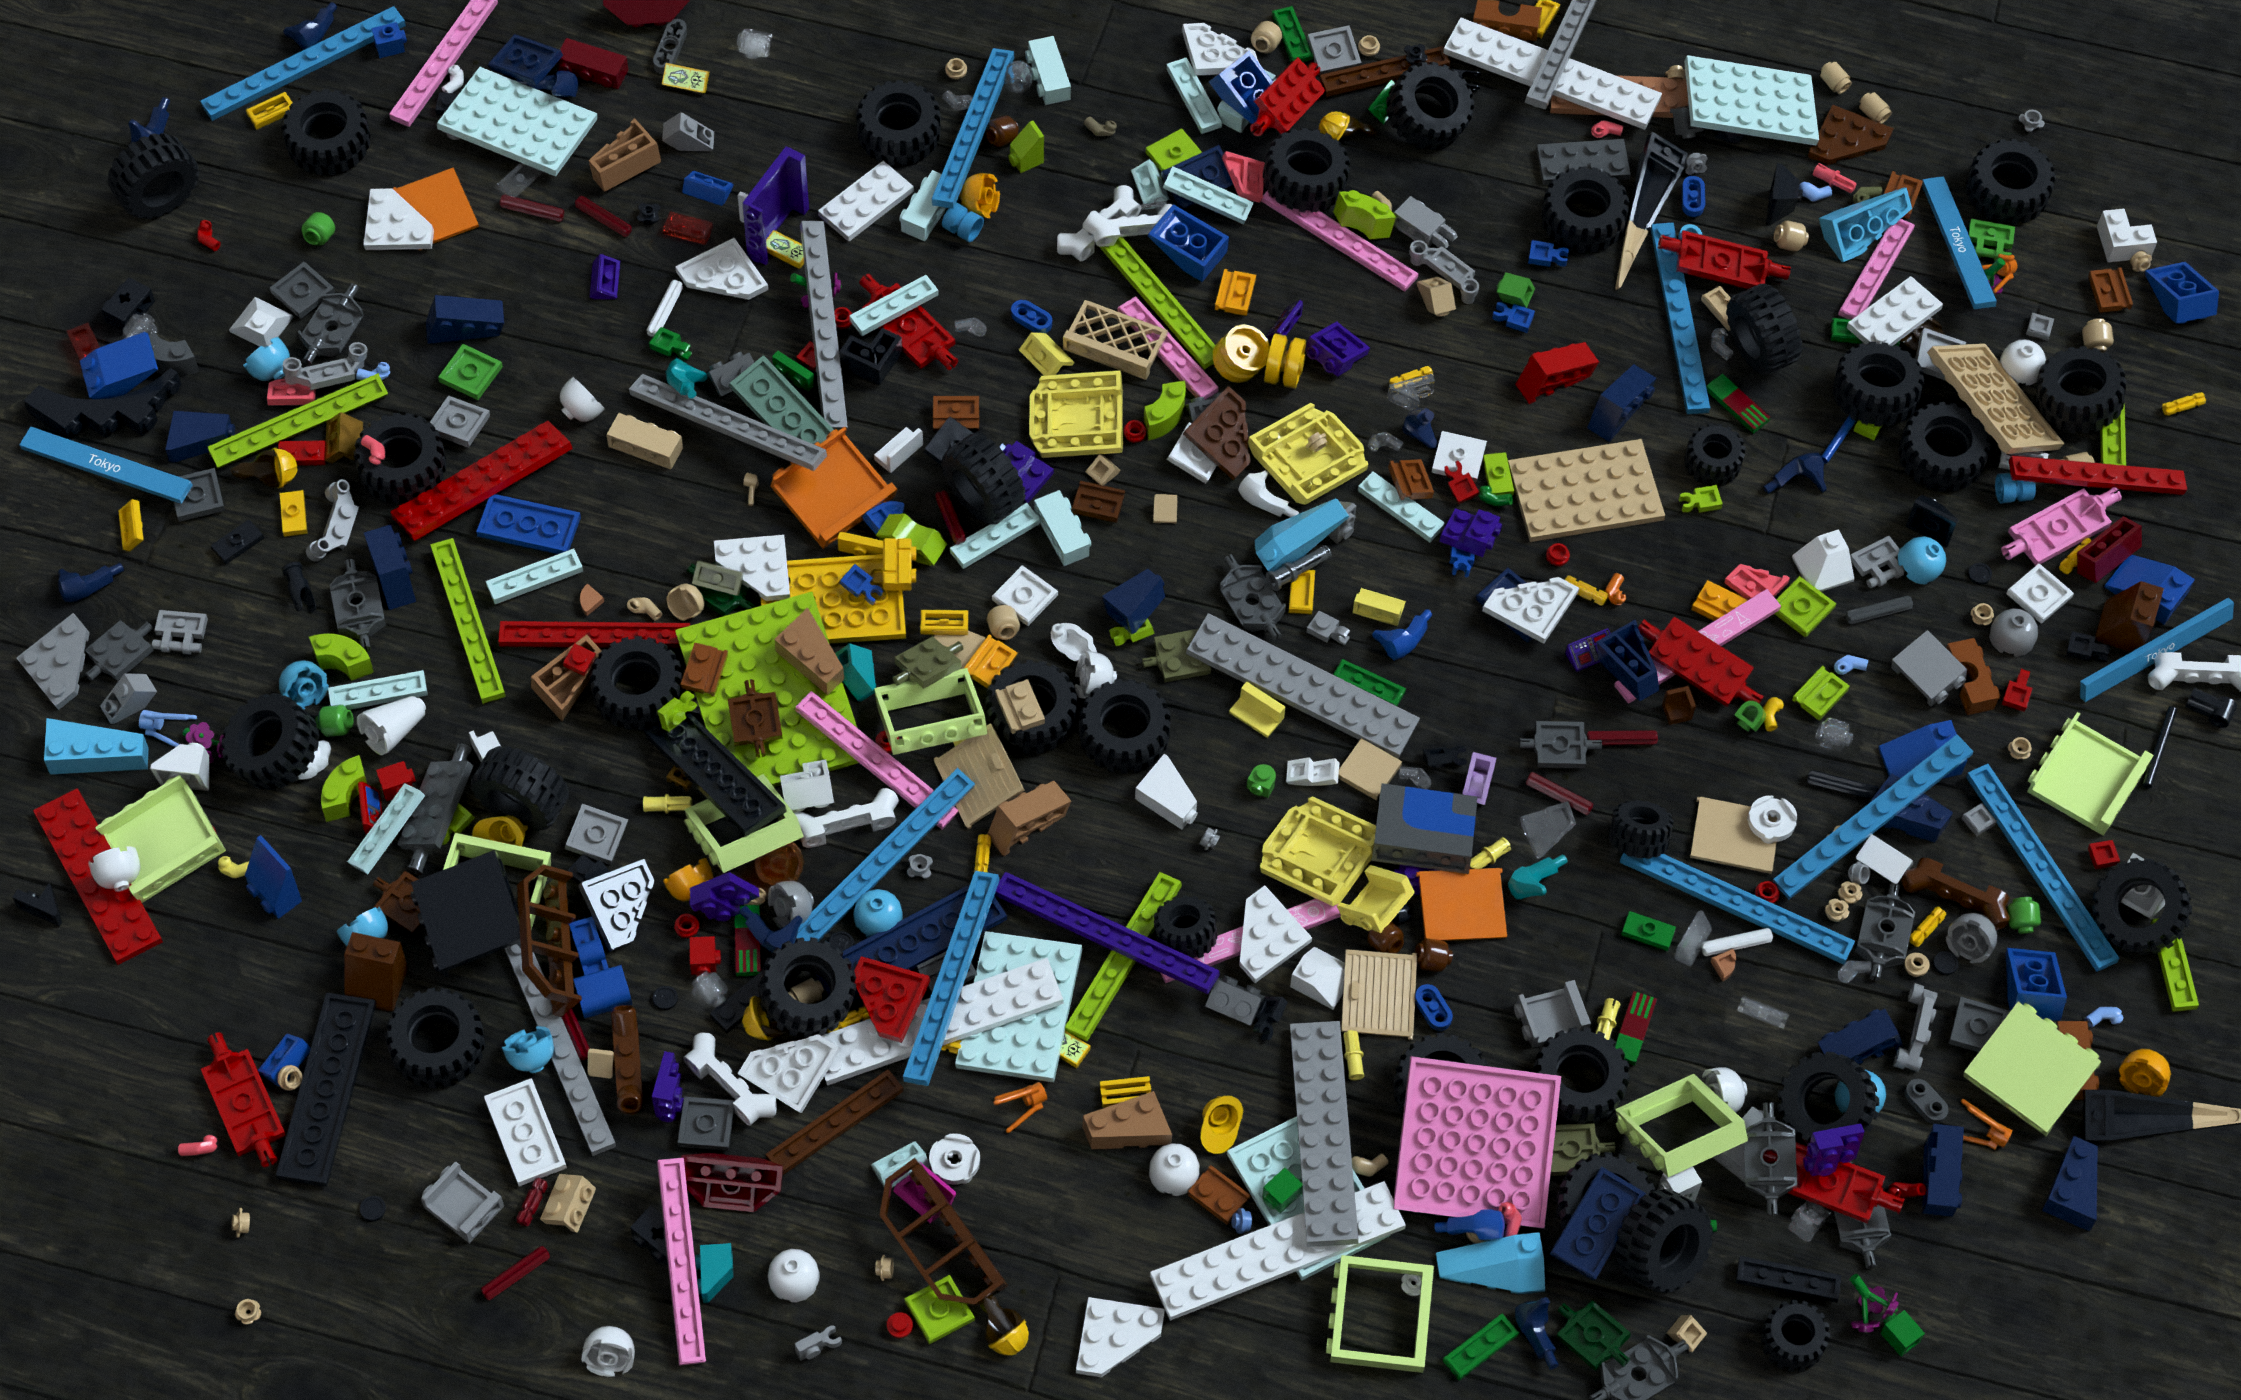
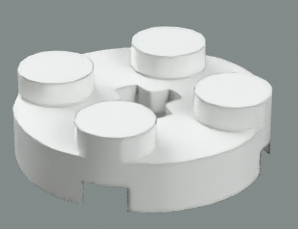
M1769 795L1757 799L1752 804L1747 817L1752 832L1767 844L1783 841L1790 837L1795 830L1797 812L1789 801L1783 798L1781 800L1774 799V796ZM1768 815H1770L1771 817H1777L1778 819L1776 820V822H1770L1768 820Z
M949 1134L944 1139L933 1144L929 1154L930 1167L932 1172L947 1184H966L971 1181L979 1169L980 1152L969 1137L961 1134ZM957 1154L958 1159L961 1161L957 1162V1164H951V1161L947 1159Z

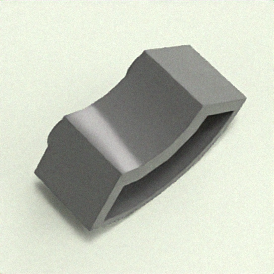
M156 333L149 335L158 367L156 373L163 375L170 368L177 371L179 376H187L199 372L195 356L186 340L168 342L159 338Z

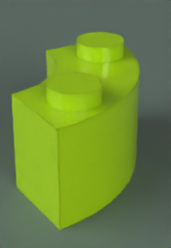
M1355 190L1339 192L1333 211L1341 227L1358 229L1369 239L1389 238L1396 219L1388 205L1370 196L1360 194Z
M1185 381L1162 384L1160 398L1153 404L1145 406L1144 424L1148 441L1166 435L1181 420L1185 407Z
M903 513L889 514L876 534L882 541L885 538H910L912 546H916L915 562L925 565H935L947 545L937 530L921 526Z
M318 634L309 637L314 655L322 670H340L347 674L351 681L374 673L369 655L356 641L338 634Z
M360 755L338 765L326 779L321 794V805L326 822L350 816L351 804L359 795V782L367 784Z

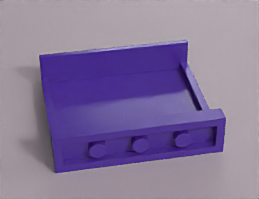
M787 146L742 203L747 256L755 262H760L764 265L768 264L766 239L773 230L777 231L792 210L803 215L809 210L805 155Z

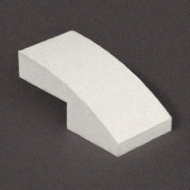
M1310 757L1288 761L1286 782L1291 785L1301 786L1338 784L1339 762L1336 758L1313 762Z

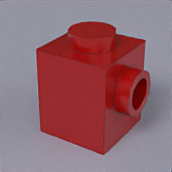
M404 761L376 770L386 801L392 800L404 783L412 786V783L416 782L412 768L407 769Z
M715 936L690 937L691 974L700 977L716 974V965H721V952L716 950Z

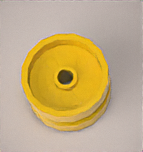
M1245 324L1235 326L1216 343L1213 349L1215 368L1222 377L1231 382L1242 383L1249 381L1267 364L1270 350L1268 339L1254 326Z
M1275 333L1268 354L1264 382L1276 385L1280 380L1281 373L1284 372V387L1296 389L1304 366L1306 340L1295 337L1290 343L1289 350H1287L1288 340L1286 335Z

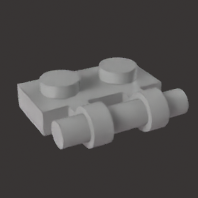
M1890 536L1850 555L1852 564L1862 577L1869 573L1873 576L1866 581L1870 589L1875 586L1881 587L1887 583V580L1894 577L1899 578L1906 572L1903 565L1899 566L1897 559L1900 549ZM1885 565H1888L1890 567V569L1885 572H1882L1880 569Z
M159 610L155 633L163 637L162 640L154 639L152 648L168 653L171 650L182 651L183 654L201 653L202 645L200 643H193L194 638H204L208 621L207 615ZM172 637H184L183 642L172 641Z

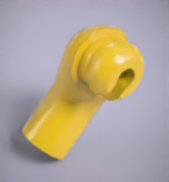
M1777 697L1768 699L1763 707L1766 713L1764 724L1767 731H1774L1778 728L1774 715L1780 709H1783L1784 703Z

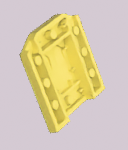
M1121 371L1046 375L1040 377L1036 390H1033L1030 394L1029 435L1042 458L1122 453L1123 388Z
M1312 403L1249 436L1248 441L1253 456L1296 503L1304 505L1363 473L1368 468V461H1365L1363 454V444L1334 413L1327 410L1325 412L1317 410ZM1317 432L1320 435L1325 433L1328 444L1315 453L1311 449H1307V439Z
M1312 796L1308 798L1306 804L1300 807L1296 805L1289 809L1263 844V857L1260 864L1261 873L1326 904L1335 906L1343 900L1372 860L1376 825Z

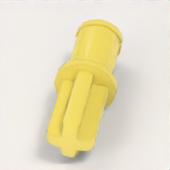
M666 794L665 797L644 796L643 798L644 812L665 811L666 814H669V811H685L684 809L692 806V798L690 796L669 797V794Z
M1502 837L1491 846L1483 847L1481 853L1471 859L1470 869H1482L1488 864L1496 863V859L1511 850L1508 840Z
M1612 998L1605 1000L1602 1014L1597 1019L1598 1027L1596 1034L1598 1031L1604 1033V1038L1607 1040L1610 1038L1612 1029L1616 1027L1615 1019L1620 1008V1002L1617 1000L1614 1006L1612 1005L1614 1001Z
M1348 1030L1343 1035L1346 1051L1344 1059L1347 1060L1348 1076L1350 1080H1361L1365 1077L1362 1065L1364 1054L1360 1050L1358 1032Z

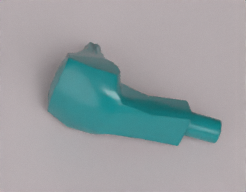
M675 358L670 362L666 370V380L668 385H671L681 395L694 398L696 396L694 383L707 380V374Z
M1562 854L1555 859L1547 857L1528 867L1522 866L1515 870L1508 882L1511 894L1517 900L1545 895L1547 890L1539 881L1547 876L1558 873V868L1568 862L1566 856Z

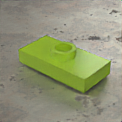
M1506 452L1483 455L1488 486L1492 488L1491 494L1514 495Z

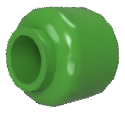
M315 212L302 225L303 237L312 245H324L334 234L335 224L328 215Z
M340 704L322 707L319 715L316 716L315 722L317 729L321 730L323 735L333 737L346 735L350 728L353 727L354 719L351 710Z
M2032 897L2013 899V903L2007 907V912L2010 916L2009 926L2013 929H2018L2019 934L2034 932L2033 928L2041 924L2039 904L2032 901Z

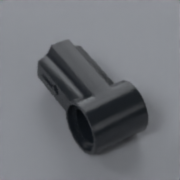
M2194 688L2185 707L2209 717V721L2214 726L2226 728L2234 716L2237 703L2229 697L2221 696L2217 698Z

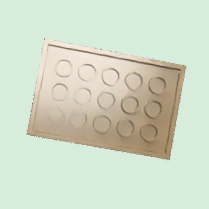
M1986 344L1932 346L1927 354L1931 357L1932 363L1945 375V380L1953 385L1958 392L1959 398L1971 408L1972 414L1985 426V431L1996 440L2001 451L2006 454L2059 450L2064 445V442L2014 379L2005 371L2002 364Z
M1642 439L1508 460L1513 487L1530 542L1663 521L1665 519L1663 506Z

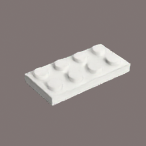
M882 161L819 209L818 216L849 242L913 193L914 186L886 162Z
M1910 276L1848 322L1847 329L1866 345L1869 342H1876V344L1885 342L1893 346L1942 309L1943 303Z
M532 1078L484 1096L518 1186L567 1168Z

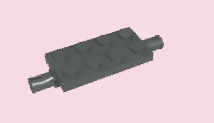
M458 743L456 745L451 761L430 762L419 789L425 797L406 821L397 843L402 849L414 851L407 867V871L411 874L422 875L427 858L431 857L434 849H440L473 768V765L467 761L472 749L466 744Z

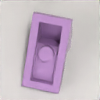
M1473 752L1463 795L1477 796V803L1485 805L1496 763L1495 757Z

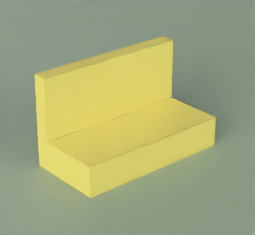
M1031 332L1019 349L1044 376L1056 375L1062 366H1073L1075 363L1046 333Z
M1361 588L1354 600L1353 613L1398 626L1406 601Z
M1246 682L1241 688L1240 698L1229 710V713L1268 738L1284 719L1285 706Z

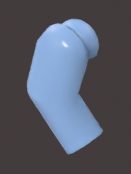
M1808 182L1799 184V190H1803L1802 196L1810 201H1818L1832 196L1830 186L1817 188Z
M380 362L377 368L372 371L358 368L356 379L363 380L379 373L381 380H384L390 374V366L386 362Z
M1846 655L1835 663L1834 670L1840 675H1844L1852 669L1866 671L1868 660Z
M2099 1007L2086 1016L2084 1020L2087 1021L2088 1026L2091 1028L2104 1019H2110L2111 1024L2117 1025L2123 1021V1015L2121 1014L2122 1011L2117 1007Z

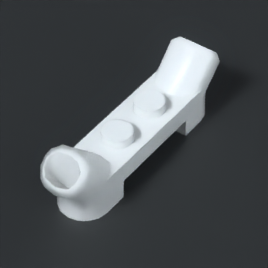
M1121 185L1114 189V203L1107 209L1101 210L1100 214L1109 220L1122 216L1127 218L1137 217L1141 211V205L1133 200V189L1129 186ZM1083 228L1078 233H1060L1057 236V252L1060 255H1073L1079 261H1084L1094 253V236Z
M1165 204L1157 215L1147 216L1143 214L1132 218L1122 216L1110 220L1097 211H1091L1082 226L1083 229L1094 236L1097 246H1113L1119 237L1148 234L1172 204Z
M2165 652L2155 657V669L2148 674V682L2156 690H2163L2172 681H2185L2187 683H2231L2241 691V656L2228 655L2224 663L2182 661L2181 653Z
M883 788L879 790L872 803L853 805L846 810L838 812L830 811L823 816L815 818L802 811L794 812L803 833L801 838L803 847L812 848L826 844V835L870 823L873 832L892 826L896 822L893 810L899 801L897 794L891 789Z
M698 1033L693 1038V1049L683 1057L691 1071L700 1079L707 1074L712 1076L736 1100L733 1102L734 1113L747 1125L751 1126L758 1118H773L776 1115V1097L773 1094H752L742 1078L737 1079L731 1074V1068L724 1061L720 1063L715 1058L716 1039L710 1033Z

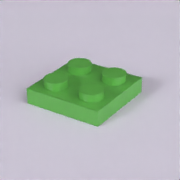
M462 344L438 378L440 383L479 400L503 366L501 361Z

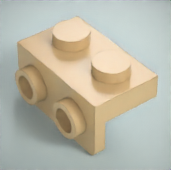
M559 1174L540 1219L545 1224L564 1225L572 1232H578L596 1187L583 1176Z

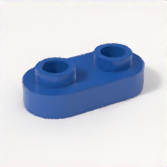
M1689 176L1684 179L1682 184V210L1690 217L1700 216L1705 208V183L1697 176Z
M1018 300L1013 303L1011 316L1014 321L1034 333H1048L1051 330L1052 316L1048 312L1027 300Z
M1430 984L1420 986L1416 990L1415 1004L1432 1029L1436 1031L1446 1030L1452 1022V1011L1435 986ZM1428 997L1431 1001L1425 1002L1423 998ZM1440 1017L1444 1021L1438 1022L1435 1018Z

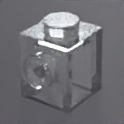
M748 28L742 30V33H739L737 38L739 52L745 53V57L757 59L758 56H768L772 34Z

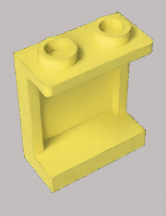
M1369 865L1364 871L1369 883L1350 905L1340 902L1337 908L1341 914V919L1346 924L1362 927L1367 931L1374 930L1382 933L1383 929L1389 925L1415 892L1406 875Z

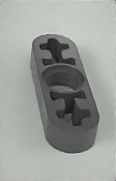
M673 19L671 22H668L656 50L653 65L654 70L659 74H664L666 62L660 65L664 61V56L667 63L675 64L687 36L686 23L681 19ZM670 43L676 45L672 50L664 48L665 45Z

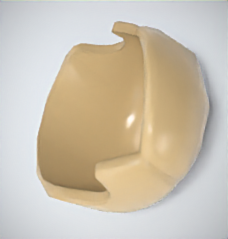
M687 583L681 584L668 592L666 599L668 608L678 619L685 621L698 616L702 612L704 600L702 593L696 586Z

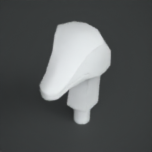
M1264 470L1261 473L1255 474L1249 473L1241 481L1238 491L1243 499L1250 504L1279 517L1282 514L1288 517L1299 514L1298 511L1288 506V501L1272 495L1266 489L1265 479L1269 474L1268 471Z

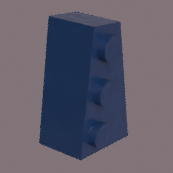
M435 295L426 319L427 344L500 336L504 325L503 302L501 300Z
M1633 364L1600 395L1587 428L1610 442L1636 410L1641 407L1642 403L1646 399L1649 400L1655 391L1653 385L1656 377Z
M391 525L364 532L367 547L376 574L380 580L388 609L391 610L416 602L409 575L413 574L399 533H394Z
M1636 620L1596 641L1599 661L1639 702L1659 691L1657 670L1644 644V639L1639 632Z
M1891 773L1870 802L1901 778ZM1922 794L1884 824L1883 827L1889 829L1894 827L1906 831L1905 834L1935 843L1948 826L1953 812L1929 796Z
M1886 1009L1871 1011L1866 1015L1867 1018L1859 1022H1849L1844 1026L1843 1030L1837 1033H1827L1818 1042L1823 1054L1826 1052H1834L1837 1055L1842 1054L1859 1065L1863 1063V1059L1874 1055L1877 1059L1884 1055L1882 1052L1892 1047H1895L1897 1050L1899 1047H1904Z
M1933 1124L1924 1142L1923 1184L1926 1187L1922 1203V1213L1953 1217L1957 1208H1961L1962 1194L1959 1193V1185L1962 1182L1961 1160L1963 1155L1964 1127Z
M2073 1136L2042 1211L2089 1232L2097 1220L2098 1146Z

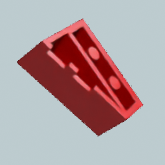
M1586 342L1573 343L1566 347L1553 348L1541 353L1536 352L1529 357V361L1515 385L1527 402L1532 404L1536 402L1535 398L1539 395L1546 393L1549 396L1554 394L1553 389L1561 385H1565L1567 388L1591 377L1599 361Z

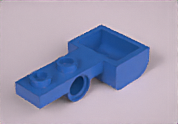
M593 917L570 923L569 927L584 976L573 979L576 993L582 997L579 1003L584 1019L612 1011L617 1006L632 1005L622 966L618 965L608 968Z

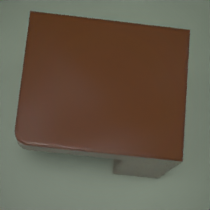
M1689 686L1665 692L1662 707L1669 725L1692 720L1696 705Z

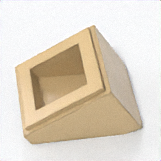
M1099 454L1085 472L1098 484L1104 486L1121 470L1108 458Z
M1154 495L1153 523H1177V495Z
M589 1049L588 1075L612 1078L615 1068L614 1052Z
M1681 1315L1667 1334L1676 1342L1684 1339L1689 1346L1688 1351L1693 1352L1707 1332L1692 1315Z

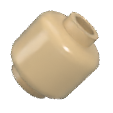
M1263 21L1258 24L1251 35L1253 47L1265 54L1273 52L1282 39L1281 29L1270 21Z
M1783 221L1780 225H1777L1774 231V241L1780 249L1799 251L1807 244L1809 234L1802 223Z
M2104 319L2090 320L2082 329L2083 342L2087 349L2093 350V348L2100 349L2101 353H2104L2108 347L2112 346L2114 341L2112 326L2105 322Z
M996 606L987 615V623L991 634L997 639H1011L1020 629L1017 614L1011 606Z

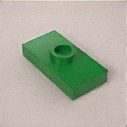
M1629 911L1621 935L1668 951L1676 927Z

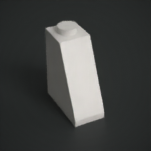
M1163 754L1136 787L1135 799L1182 830L1187 823L1191 824L1198 814L1196 812L1197 801L1169 757Z

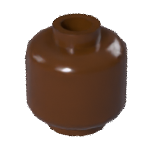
M1003 115L988 122L985 135L989 143L996 147H1003L1012 143L1018 136L1019 127L1017 122L1010 116Z
M1390 922L1383 929L1382 933L1374 930L1368 931L1367 940L1369 945L1377 952L1396 954L1403 947L1404 934L1399 927Z
M1429 938L1418 943L1414 952L1417 953L1419 967L1422 970L1442 972L1447 965L1451 964L1453 957L1452 951L1449 950L1448 944L1445 941Z

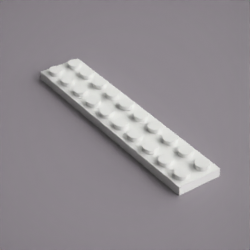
M1460 18L1444 47L1443 54L1531 87L1548 50ZM1569 59L1553 95L1645 130L1661 99L1662 93Z
M1048 958L963 986L943 1045L1064 1004ZM930 998L921 1001L902 1043L879 1037L871 1019L822 1035V1037L841 1048L824 1076L827 1086L910 1057Z
M1385 1181L1355 1192L1359 1244L1307 1247L1305 1214L1303 1212L1151 1271L1150 1277L1170 1321L1405 1229L1406 1224L1399 1210L1394 1209V1200Z

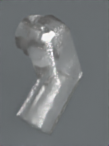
M948 90L943 94L942 98L955 110L960 111L969 108L973 96H956Z
M977 318L954 321L956 332L968 330L976 336H983L987 331L986 325Z
M1400 767L1399 779H1411L1420 789H1428L1431 786V779L1422 768Z

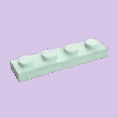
M1187 57L1168 63L1167 71L1201 134L1221 128L1222 121L1197 75H1195Z
M1173 166L1163 186V189L1242 224L1245 223L1254 203Z
M924 275L849 315L850 322L860 335L864 336L938 296V289L928 276Z
M1374 472L1358 486V491L1428 542H1431L1445 527V523L1414 500H1410L1409 497L1400 500L1397 489Z
M1026 503L998 524H990L967 537L964 543L955 544L950 547V553L964 569L1039 525L1040 518Z
M571 549L486 581V585L494 604H498L583 572V567L575 550Z
M423 670L328 688L331 706L341 704L349 710L394 702L410 696L421 697L428 695Z
M404 783L347 862L354 868L369 874L425 795L420 790Z

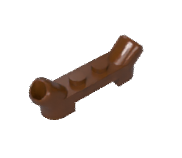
M1920 858L1916 867L1906 870L1902 876V885L1909 893L1929 889L1936 892L1942 898L1954 900L1965 908L1983 913V916L1994 924L1996 930L2006 927L2010 921V916L2006 910L2010 900L2008 894L1991 885L1984 892L1941 873L1944 864L1933 859Z
M621 1005L614 1007L611 1011L617 1107L620 1112L633 1115L641 1111L644 1105L639 1031L636 1009L631 1005Z

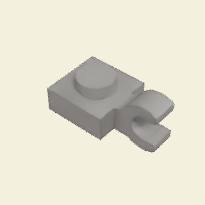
M1321 611L1317 612L1307 627V633L1326 643L1332 638L1345 645L1350 639L1348 636L1350 630L1348 628L1339 626V620Z
M829 1326L821 1333L816 1332L796 1342L795 1351L800 1361L805 1358L812 1359L818 1356L821 1350H823V1346L830 1348L840 1346L842 1344L841 1337L834 1340L829 1338L831 1334L836 1332L835 1326Z

